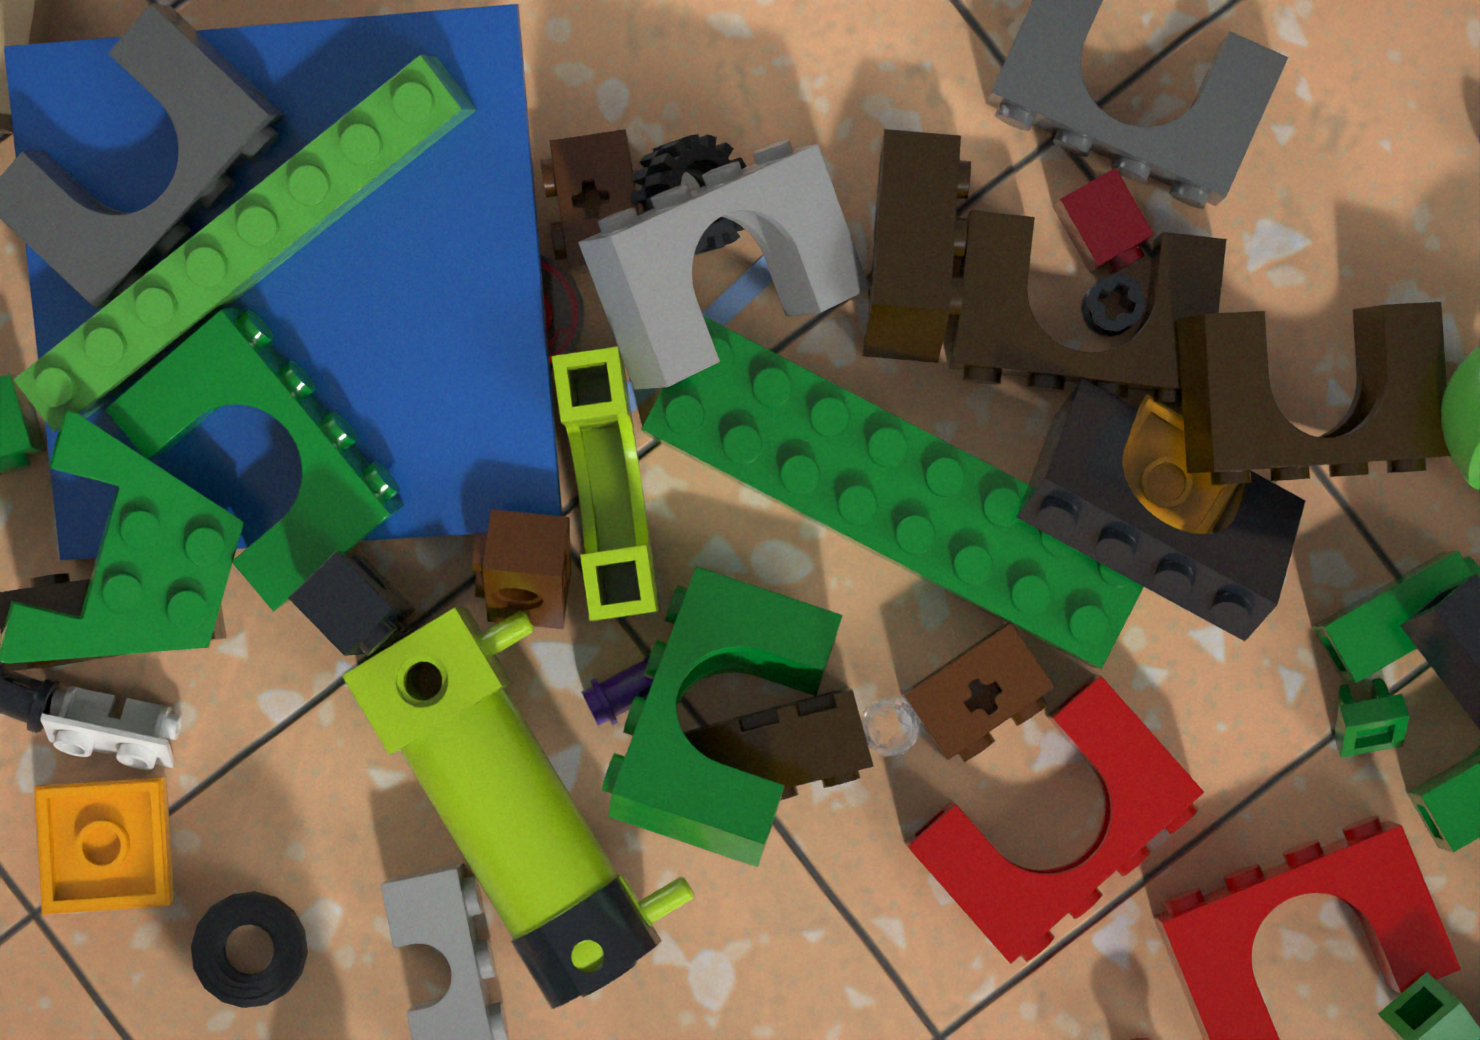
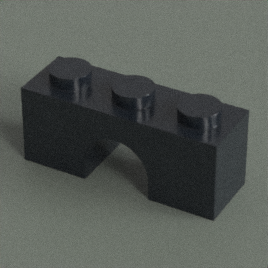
M335 551L288 597L344 656L362 654L369 656L373 652L377 655L400 641L412 629L406 622V619L416 610L363 555L354 554L350 557L346 552Z

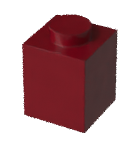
M1116 168L1062 197L1053 208L1090 274L1106 265L1112 275L1145 256L1140 246L1154 235Z

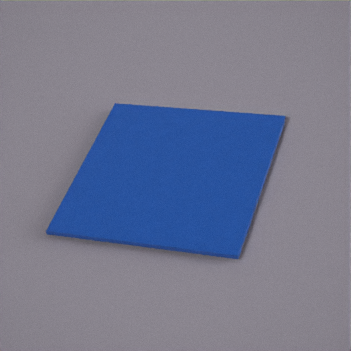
M519 4L196 30L277 106L285 116L273 128L279 134V137L272 147L253 163L246 159L231 175V178L236 182L231 193L213 210L208 211L203 207L188 224L193 230L191 237L418 56H436L477 109L227 308L239 306L244 312L248 309L252 310L267 324L274 335V340L270 342L273 348L286 363L292 360L306 371L316 386V391L312 395L328 414L331 411H335L350 424L358 437V441L354 443L356 448L370 464L374 461L380 463L397 482L400 491L396 496L404 506L362 541L476 534V532L488 533L491 509L563 517ZM121 37L4 46L16 158L22 151H45L99 202L122 212L134 213L155 202L164 193L174 176L178 162L176 130L169 114L161 103L108 54ZM25 243L39 360L102 308L95 309ZM160 255L145 273H148L165 258ZM165 357L86 419L141 454L105 409ZM224 405L169 451L149 459L244 522L237 549L248 548L289 512L299 494L302 480L300 454L288 430L270 414L246 405ZM45 422L50 464L58 431L53 432ZM50 468L60 560L96 558L116 485Z

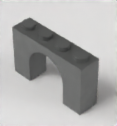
M1032 0L986 104L997 108L995 116L1002 122L1020 130L1030 131L1031 126L1035 125L1055 134L1053 142L1070 153L1087 157L1091 150L1113 160L1111 168H1116L1120 175L1131 180L1145 183L1149 176L1171 186L1169 194L1176 200L1189 206L1203 209L1206 203L1217 206L1225 199L1288 57L1230 31L1219 44L1190 109L1185 114L1169 123L1158 126L1140 127L1128 125L1110 117L1098 107L1088 93L1082 76L1081 56L1083 45L1103 0Z
M150 4L108 52L113 59L161 103L169 114L178 138L177 167L169 186L155 202L134 213L112 209L94 198L45 151H22L0 176V219L95 309L104 308L143 277L160 255L164 258L168 257L189 240L193 234V230L188 226L191 220L203 207L211 211L231 193L236 185L231 175L246 159L253 163L272 147L279 137V134L273 128L285 116L277 106L171 6Z

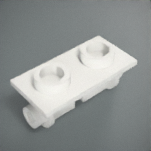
M69 686L67 691L56 689L53 694L50 713L58 715V717L42 713L40 720L49 742L54 743V747L64 753L79 757H88L92 754V751L116 756V759L126 766L141 770H151L155 764L170 768L174 766L173 754L169 740H166V738L177 740L181 730L182 715L172 714L170 706L127 698L121 718L115 719L110 718L116 701L114 695Z

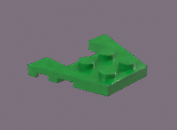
M65 409L49 467L54 470L116 485L115 493L81 614L75 616L11 600L0 639V662L11 664L209 648L232 567L231 561L234 559L244 522L75 411Z

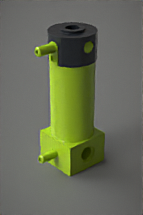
M454 607L348 671L342 677L388 754L391 755L399 751L402 753L513 938L511 940L512 945L551 1009H554L579 996L585 997L633 968L637 964V960L654 949L662 941L654 929L653 923L692 900L694 892L684 877H678L639 901L623 873L618 874L599 844L506 689L513 682L496 654L533 632L534 626L527 614L519 610L482 633L468 608ZM426 662L435 665L440 670L442 676V687L435 697L425 695L417 684V673Z

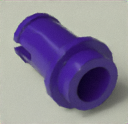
M649 656L598 683L596 678L590 680L592 686L581 691L598 726L607 721H610L612 725L618 723L616 716L630 710L635 696L647 699L653 683V679L644 677Z

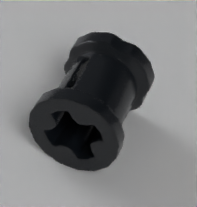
M1114 273L1107 278L1099 279L1088 289L1082 298V319L1087 327L1097 335L1106 337L1121 335L1139 321L1145 310L1146 299L1141 292L1139 283L1135 279L1125 274ZM1112 291H1116L1121 294L1119 305L1127 309V313L1121 312L1113 320L1105 317L1107 306L1099 302L1098 298L1105 299Z
M0 662V714L27 723L28 731L34 733L41 732L44 728L40 720L42 713L51 715V700L55 690L59 689V681L48 678L42 682L15 671H7L6 663Z

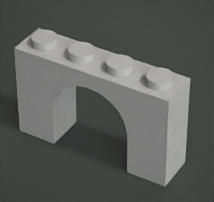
M786 139L760 148L753 152L756 163L741 169L739 162H733L706 172L702 175L705 186L690 192L687 184L661 192L650 198L654 209L638 215L635 208H629L609 215L598 221L600 233L578 242L634 390L669 387L720 362L697 302L692 281V264L698 242L706 229L719 217L730 219L741 225L755 239L764 255L786 316L821 313L870 289L818 144L792 149L790 140Z

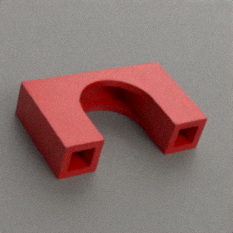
M1093 674L1046 716L1093 769L1102 788L1104 798L1102 824L1095 840L1082 855L1070 863L1051 869H1031L1019 866L1004 858L952 800L904 842L1010 964L1020 956L1028 962L1040 954L1055 938L1050 931L1053 926L1068 913L1073 919H1077L1087 912L1103 895L1097 888L1116 870L1122 877L1133 871L1151 853L1146 844L1164 828L1169 834L1176 832L1199 810L1193 802L1204 791L1101 675Z
M1378 816L1367 817L1342 828L1345 838L1323 847H1321L1319 840L1299 844L1283 852L1286 862L1265 871H1262L1260 864L1249 865L1224 876L1223 879L1226 886L1206 895L1202 894L1200 888H1194L1164 901L1167 910L1154 915L1153 918L1203 1040H1280L1254 977L1252 948L1256 933L1268 914L1281 903L1299 895L1311 893L1329 894L1344 901L1358 917L1386 985L1400 994L1426 972L1438 980L1461 970L1402 825L1391 821L1381 823Z

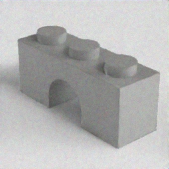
M461 863L390 878L383 882L381 889L393 948L412 944L430 945L438 949L446 957L451 968V984L446 994L437 999L414 1003L407 1011L412 1040H509L508 1024L502 1002L492 1004L487 983L488 978L496 977L491 943L489 939L479 941L474 915L483 914V903L477 878L475 876L466 878L464 865Z

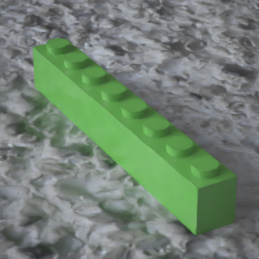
M418 56L13 379L53 432L59 431L65 409L75 411L82 417L88 418L189 338L220 310L227 308L477 109L436 56Z

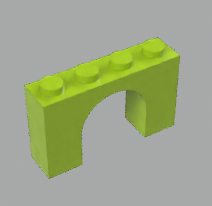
M618 347L551 356L560 419L567 430L577 482L585 554H580L589 619L590 621H601L661 612L626 369Z

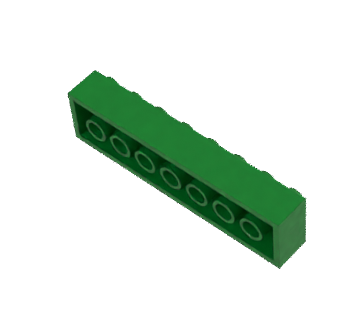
M703 316L720 362L669 387H663L641 429L644 435L1006 623H1011L1019 630L1093 668H1103L1144 587L1016 518L1028 487L1027 483Z

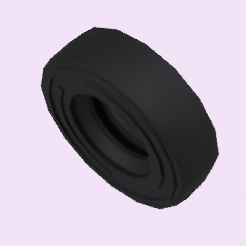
M252 891L232 894L208 909L196 926L191 944L193 969L204 989L223 1003L249 1008L268 1005L289 992L303 973L308 948L305 929L295 911L275 896ZM239 926H258L269 934L273 942L274 954L272 961L260 973L246 974L239 972L231 966L226 957L225 946L227 939L232 931Z

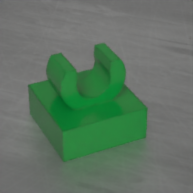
M1381 678L1372 680L1370 691L1372 699L1360 702L1353 699L1348 684L1340 685L1337 699L1338 714L1334 732L1340 758L1403 747L1409 721L1403 694L1389 696L1388 687Z

